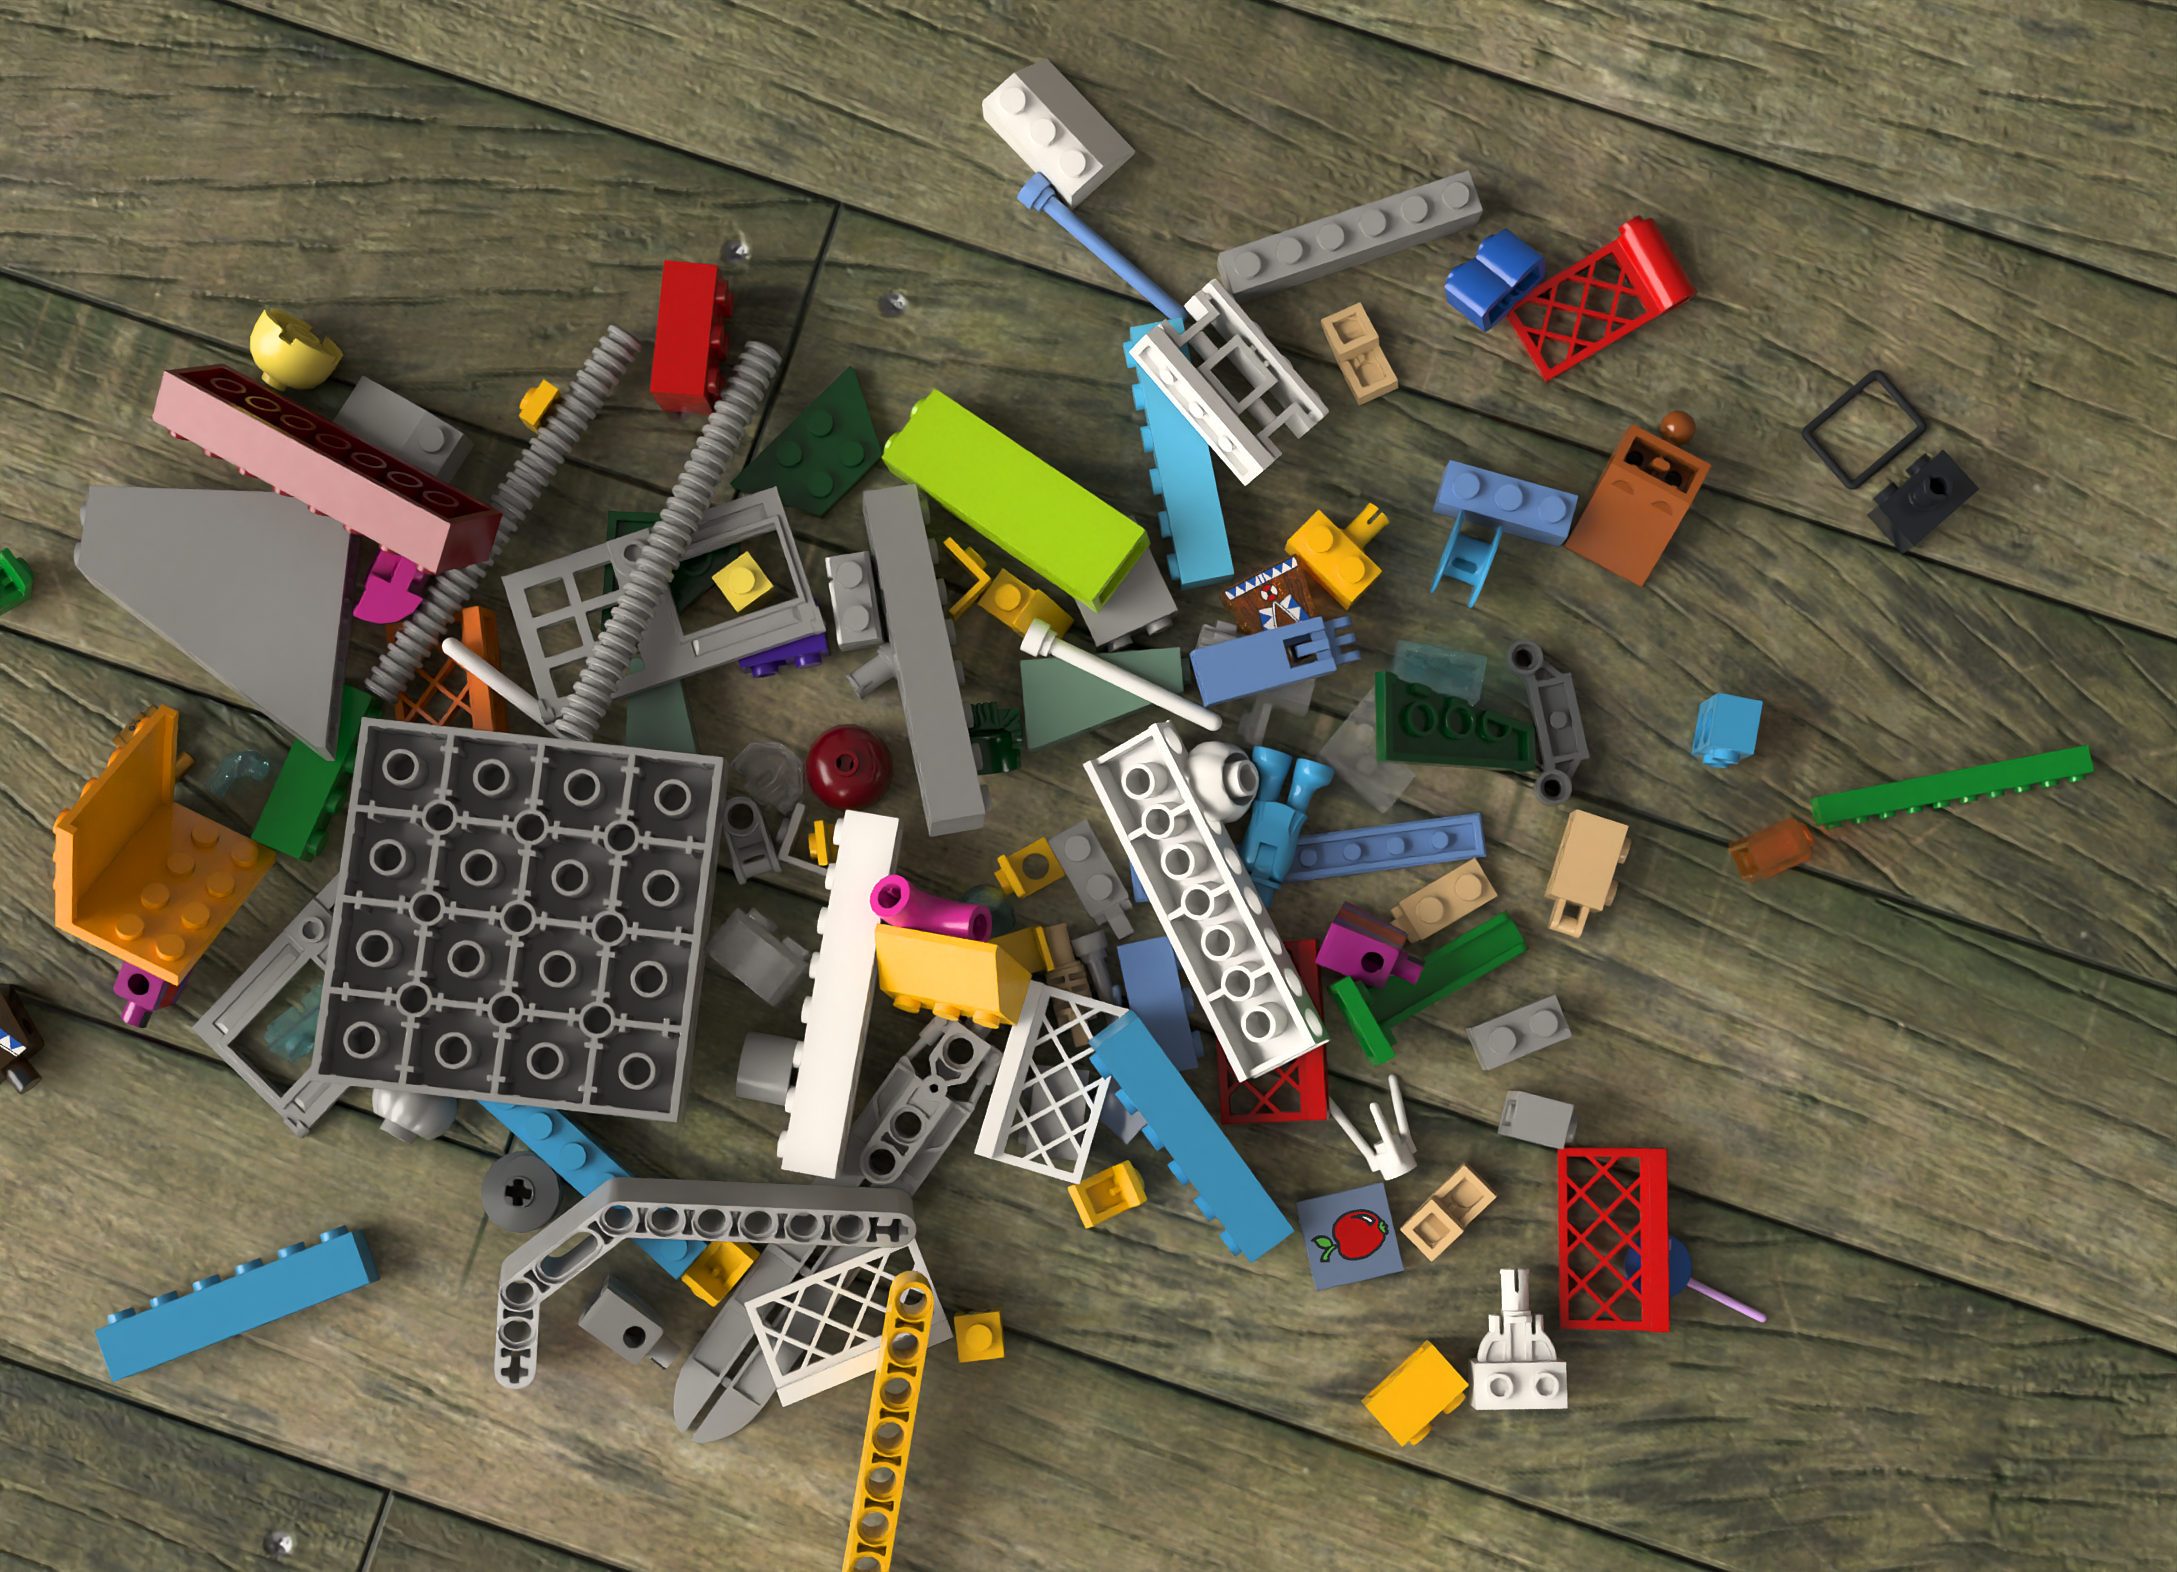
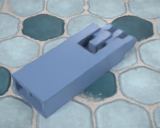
M1322 616L1193 650L1189 655L1204 708L1332 674L1337 670L1336 666L1361 660L1360 650H1352L1342 654L1340 648L1356 643L1355 633L1339 637L1336 634V630L1345 629L1352 625L1350 616L1323 622ZM1312 640V642L1297 645L1295 647L1296 654L1300 658L1316 653L1317 659L1290 666L1285 647Z

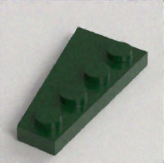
M1386 670L1375 673L1376 762L1513 772L1536 770L1535 726L1490 709L1481 710L1468 705V701L1458 697H1447L1433 692L1431 687L1418 682L1409 683L1398 678V675Z

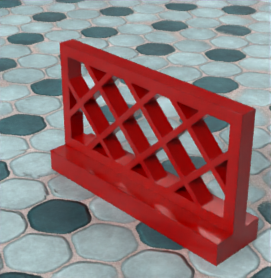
M1320 940L1283 941L1286 950H1291V960L1325 1027L1322 968L1320 964L1315 963L1320 951ZM1216 1036L1221 1125L1331 1119L1326 1043L1299 1056L1286 1072L1280 1066L1275 1068L1274 1070L1282 1077L1264 1095L1248 1080L1239 1082ZM1297 1067L1299 1073V1083H1297L1290 1076L1297 1069ZM1229 1072L1237 1078L1231 1087L1229 1085ZM1285 1081H1288L1300 1092L1301 1111L1283 1112L1269 1099ZM1243 1083L1261 1101L1249 1114L1231 1115L1230 1096ZM1265 1104L1275 1112L1257 1114Z
M1564 1147L1563 1150L1558 1149L1560 1329L1670 1332L1668 1148ZM1567 1157H1587L1600 1171L1581 1189L1568 1176ZM1595 1157L1613 1158L1603 1166ZM1620 1157H1640V1177L1626 1189L1608 1169ZM1603 1174L1623 1193L1605 1212L1585 1193ZM1568 1184L1577 1192L1569 1202ZM1639 1184L1640 1202L1631 1194ZM1580 1197L1600 1215L1582 1234L1568 1221V1209ZM1626 1197L1640 1210V1223L1628 1235L1608 1216ZM1603 1220L1623 1238L1605 1257L1586 1239ZM1568 1229L1577 1237L1570 1246L1568 1245ZM1640 1229L1641 1248L1631 1239ZM1580 1242L1600 1260L1583 1279L1569 1266V1253ZM1626 1243L1641 1256V1268L1629 1280L1609 1262ZM1604 1265L1624 1284L1606 1302L1587 1284ZM1569 1275L1578 1283L1570 1292ZM1640 1275L1642 1294L1632 1285ZM1581 1288L1601 1306L1589 1319H1569V1299ZM1628 1288L1642 1302V1320H1623L1610 1305ZM1606 1311L1614 1320L1597 1318Z

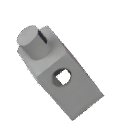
M611 1273L608 1274L581 1308L578 1325L635 1366L646 1356L665 1370L681 1350L678 1345L663 1334L666 1327V1319ZM632 1326H639L644 1332L634 1335L629 1333L627 1329Z

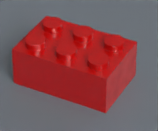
M664 260L650 392L663 411L710 415L715 412V403L719 400L722 401L720 393L725 389V378L720 377L721 360L727 361L730 346L729 334H724L725 317L732 318L734 292L729 291V282L724 280L718 265Z

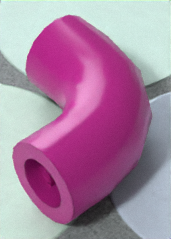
M888 875L882 878L871 892V909L876 915L892 926L988 943L991 936V913L987 906L982 904L963 903L934 896L919 889L899 875Z

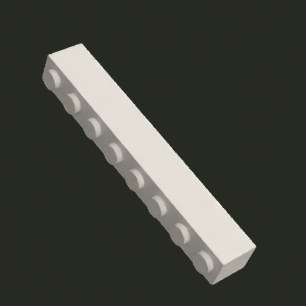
M846 809L844 819L838 818L835 825L833 843L834 845H839L836 863L831 862L829 864L826 874L825 888L831 890L828 908L822 907L819 914L817 933L823 934L820 952L815 951L813 953L809 969V977L815 979L812 997L806 996L801 1014V1022L807 1023L804 1041L797 1042L793 1058V1067L799 1068L796 1086L790 1085L785 1102V1112L791 1113L788 1131L782 1130L777 1146V1157L783 1158L781 1166L783 1170L832 1179L842 1176L878 976L875 929L877 923L887 925V922L876 915L871 909L870 895L874 886L882 878L888 875H896L905 821L899 818Z

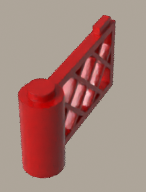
M1638 215L1618 228L1621 235L1616 240L1536 286L1526 297L1516 302L1505 316L1545 383L1657 317L1673 311L1698 293L1653 218L1643 220L1642 216ZM1609 255L1613 256L1621 269L1617 285L1592 279L1595 264ZM1589 268L1587 278L1577 275ZM1624 276L1631 288L1622 286ZM1570 281L1585 285L1579 307L1554 302L1557 287L1560 284ZM1590 286L1615 292L1609 315L1584 309ZM1552 290L1549 300L1539 298ZM1620 294L1637 297L1646 313L1634 320L1614 316ZM1528 303L1547 307L1542 329L1523 326L1515 311ZM1552 309L1577 314L1572 337L1546 331ZM1582 316L1607 322L1602 339L1593 343L1576 338ZM1612 323L1622 325V327L1610 333ZM1529 335L1539 337L1537 347ZM1544 338L1569 344L1566 360L1549 369L1540 354ZM1574 346L1585 348L1572 356Z

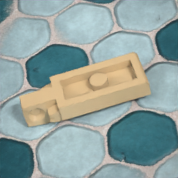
M1473 858L1399 901L1398 905L1390 910L1395 918L1390 924L1405 931L1408 934L1407 940L1409 944H1413L1418 940L1422 941L1498 895L1476 858Z

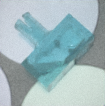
M1399 640L1394 646L1389 672L1398 675V678L1409 683L1418 682L1431 687L1433 692L1447 697H1458L1468 701V705L1474 706L1480 700L1488 657Z

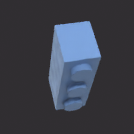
M1450 460L1443 471L1432 512L1457 519L1460 511L1463 510L1465 512L1463 521L1495 530L1498 526L1503 525L1502 532L1559 547L1568 537L1578 495Z
M1168 936L1117 946L1116 949L1129 1009H1132L1140 1018L1178 1072L1197 1068V1058L1204 1057V1050L1199 1030L1191 1032L1187 1014L1195 1013L1190 987L1181 988L1177 971L1183 970V967Z

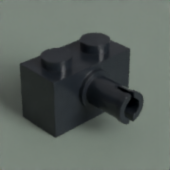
M1942 450L1932 458L1924 453L1905 470L1910 477L1898 487L1894 482H1891L1873 498L1877 506L1867 516L1902 554L1918 544L1979 490L1945 450Z

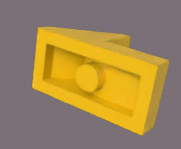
M1003 568L977 603L978 607L1023 639L1035 617L1052 625L1051 630L1058 633L1057 638L1059 639L1064 637L1074 623V619L1040 589L1033 590Z

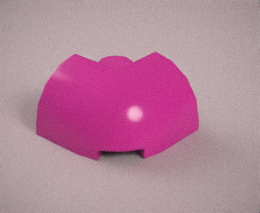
M378 548L362 582L364 584L363 588H366L361 600H356L352 607L353 615L362 620L378 624L397 622L413 613L423 600L421 593L430 574L418 570L415 567V562L404 556L389 554Z

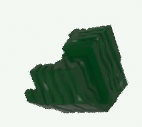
M997 701L991 703L984 702L983 704L977 703L976 705L971 704L974 727L968 728L971 743H979L983 769L977 770V774H998L1021 769L1020 754L1023 752L1024 745L1020 722V708H1011L1010 710L998 709Z

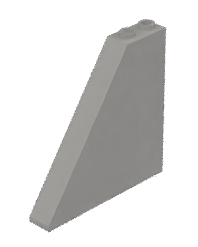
M89 485L87 501H83L80 508V520L83 526L81 542L76 543L74 549L75 565L94 587L326 761H336L343 683H345L353 616L352 607L355 599L362 536L346 531L343 528V523L332 517L321 516L311 512L307 508L308 504L297 498L286 497L276 492Z

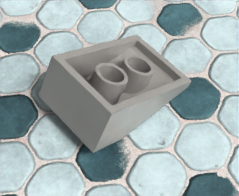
M365 376L361 377L333 420L334 423L449 484L475 445L464 433Z

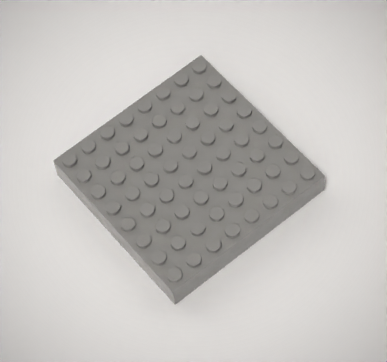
M362 717L309 1081L684 1123L730 771L728 761L724 757Z

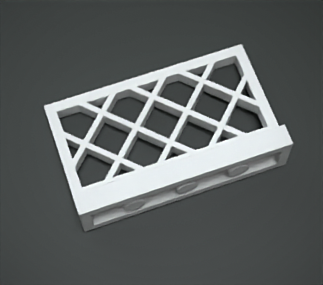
M1031 980L1017 1026L1012 1025L974 1154L1079 1185L1111 1076L1106 1080L1101 1077L1099 1080L1084 1087L1072 1063L1094 1052L1093 1048L1090 1047L1069 1059L1057 1035L1080 1023L1090 1040L1093 1038V1035L1084 1020L1099 1012L1108 1013L1120 1018L1129 1009ZM1050 997L1069 1002L1077 1019L1053 1031L1045 1016ZM1076 1004L1093 1010L1081 1015ZM1043 1022L1049 1034L1038 1039ZM1052 1038L1065 1062L1040 1074L1032 1059L1034 1049ZM1029 1066H1031L1036 1077L1025 1083ZM1068 1067L1080 1090L1056 1103L1044 1078ZM1040 1082L1051 1106L1028 1118L1019 1102L1021 1093L1024 1089ZM1099 1085L1093 1104L1087 1091ZM1083 1095L1091 1109L1090 1118L1087 1123L1071 1131L1059 1107ZM1018 1109L1024 1121L1012 1127L1015 1113ZM1055 1110L1067 1134L1043 1146L1031 1122ZM1026 1125L1039 1149L1023 1158L1004 1153L1009 1134ZM1086 1129L1080 1148L1074 1135ZM1070 1138L1078 1153L1074 1172L1070 1173L1055 1168L1046 1150ZM1042 1154L1047 1165L1030 1161V1159Z
M915 1237L909 1244L903 1247H878L744 1302L783 1407L877 1368L882 1334L873 1337L857 1329L867 1306L886 1313L887 1307L870 1299L880 1276L892 1281L897 1277L883 1271L890 1253L908 1246L915 1262L912 1271L922 1273L928 1279L934 1295V1313L927 1348L953 1337L952 1330ZM883 1256L878 1268L867 1264V1262ZM859 1266L876 1273L866 1298L841 1288L848 1270ZM841 1273L837 1285L825 1281ZM819 1284L833 1290L824 1315L798 1305L806 1287ZM911 1288L924 1294V1292L919 1288ZM909 1289L902 1293L900 1297L902 1303H904ZM799 1291L794 1302L782 1298ZM838 1293L863 1303L853 1328L828 1317ZM772 1301L790 1307L791 1311L782 1331L779 1332L763 1325L757 1307ZM796 1310L821 1321L811 1345L786 1335ZM825 1323L850 1333L842 1351L830 1354L815 1347ZM901 1333L897 1335L892 1345L898 1349H908L915 1343L917 1337L911 1333ZM767 1334L778 1338L774 1350ZM854 1336L867 1340L850 1347ZM783 1340L808 1351L801 1368L784 1375L776 1359ZM812 1353L824 1357L823 1359L808 1364Z

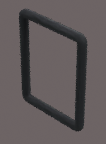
M1873 370L1807 424L1802 430V437L1844 486L1854 490L1922 435L1927 428V424L1885 374L1880 370ZM1877 379L1918 427L1852 481L1811 433Z

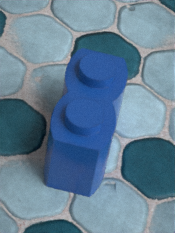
M1505 228L1496 235H1490L1485 238L1478 247L1475 258L1464 265L1456 266L1450 272L1444 287L1447 302L1486 332L1497 325L1509 313L1516 302L1526 297L1546 275L1545 260L1543 256Z

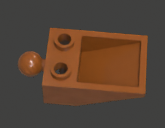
M1679 410L1668 413L1660 424L1662 439L1634 424L1624 430L1563 546L1564 548L1639 587L1644 585L1689 509L1711 467V464L1678 448V446L1687 444L1695 434L1696 425L1691 415ZM1628 453H1635L1640 457L1641 463L1639 467L1626 463ZM1668 473H1674L1678 476V487L1665 483V476Z

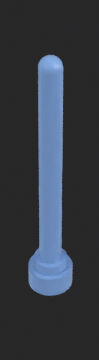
M1037 172L1028 180L1017 196V199L1029 210L1034 208L1038 212L1044 210L1170 320L1182 317L1183 323L1186 322L1188 318L1186 309L1055 197L1056 192L1051 188L1052 183L1044 175Z

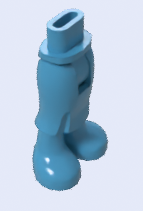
M1254 746L1252 763L1260 772V784L1257 798L1252 801V816L1241 844L1239 856L1264 906L1270 908L1274 891H1281L1282 885L1280 883L1287 876L1293 863L1301 827L1308 819L1305 813L1309 802L1318 788L1330 784L1335 769L1318 762L1297 758L1287 803H1279L1278 799L1293 757L1273 749Z

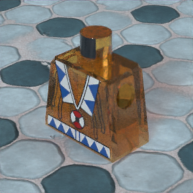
M1296 553L1222 590L1219 596L1222 605L1246 636L1318 617ZM1307 641L1285 647L1290 666L1302 663L1314 656L1312 653L1300 658L1297 657L1295 647L1305 644Z

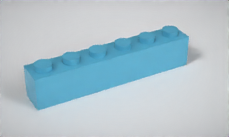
M1182 317L1167 320L1179 335L1185 332ZM1160 321L1130 327V341L1123 342L1127 367H1136L1139 383L1132 385V393L1136 411L1144 409L1147 426L1140 427L1144 452H1153L1156 468L1149 469L1153 495L1161 494L1165 510L1157 512L1162 538L1170 537L1173 554L1166 555L1170 580H1179L1180 589L1184 591L1230 582L1234 577V569L1208 443L1129 353L1149 331L1162 322ZM1186 344L1180 351L1191 363L1188 344Z

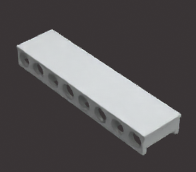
M1172 720L1155 723L1149 726L1148 730L1099 758L1084 763L1083 766L1239 1082L1252 1077L1256 1079L1331 1041L1223 822H1209L1206 820L1204 815L1205 805L1201 803L1195 791L1186 780L1184 767L1185 761L1188 759V752ZM1179 790H1180V792H1181V794H1182V796H1183L1185 802L1181 799Z

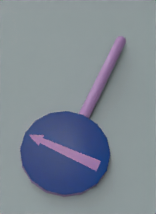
M1669 1235L1670 1298L1682 1292L1687 1285L1760 1322L1767 1320V1316L1764 1313L1691 1278L1692 1264L1690 1254L1682 1242ZM1640 1237L1636 1239L1634 1242L1641 1248ZM1631 1246L1627 1250L1624 1261L1627 1280L1641 1268V1256ZM1640 1275L1632 1285L1642 1294Z

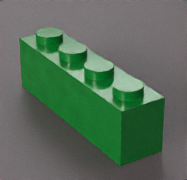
M343 683L336 761H326L296 738L252 833L251 839L307 862H312L314 855L319 856L322 853L329 838V832L326 829L332 815L336 816L340 813L347 799V791L344 789L350 775H354L362 717L383 719L384 711L381 707L384 701Z

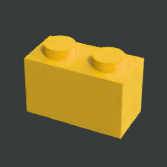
M1426 1340L1361 1401L1403 1447L1408 1441L1412 1445L1421 1441L1433 1428L1429 1422L1442 1410L1445 1414H1449L1457 1408L1466 1398L1463 1391L1469 1384L1434 1345Z

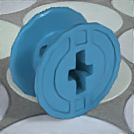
M1461 510L1441 555L1429 593L1432 594L1436 591L1443 575L1456 578L1473 585L1468 600V608H1472L1495 556L1502 535L1503 525L1497 527L1489 544L1480 542L1459 533L1465 512Z

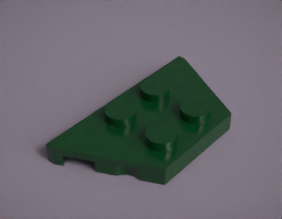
M849 366L730 482L731 486L737 492L749 494L776 486L783 507H791L800 510L804 514L823 519L883 460V454L855 370Z

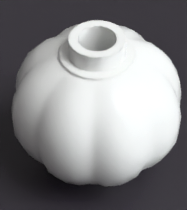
M1204 742L1192 749L1188 754V759L1185 761L1184 774L1186 780L1195 791L1201 803L1205 805L1204 815L1207 821H1222L1225 824L1237 821L1245 814L1256 796L1259 786V775L1255 765L1240 747L1228 742ZM1179 790L1180 797H1181V799L1185 802V800H1184V798H1183V796H1182V794H1181V792H1180V790Z

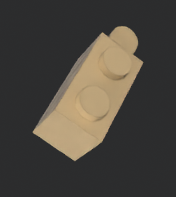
M1578 809L1570 813L1544 895L1546 898L1556 900L1548 929L1579 938L1588 913L1600 912L1603 910L1604 905L1610 906L1612 904L1618 887V881L1612 879L1617 863L1623 864L1625 862L1631 845V839L1625 837L1628 825ZM1565 904L1579 908L1576 919L1562 914Z

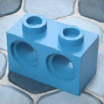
M1717 693L1700 703L1691 755L1703 757L1702 764L1725 769L1729 768L1730 764H1739V761L1753 755L1763 701Z

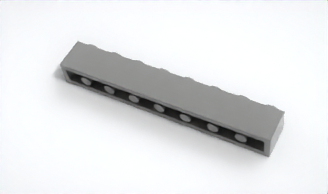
M916 483L863 491L862 511L929 836L934 837L983 828L986 812L992 811L991 797L987 784L981 786L979 784L977 770L983 769L982 755L979 743H971L968 728L974 727L973 713L970 702H962L959 687L965 686L964 671L961 660H953L950 646L956 645V635L952 619H944L942 605L947 604V592L944 579H936L933 565L939 564V557L935 538L927 539L925 525L930 524L927 499H919Z

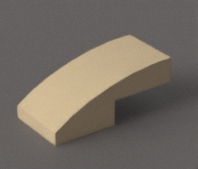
M1361 302L1321 319V325L1332 352L1359 406L1398 389V379L1379 346V336Z
M1465 1161L1414 1212L1400 1230L1432 1262L1497 1197V1192Z

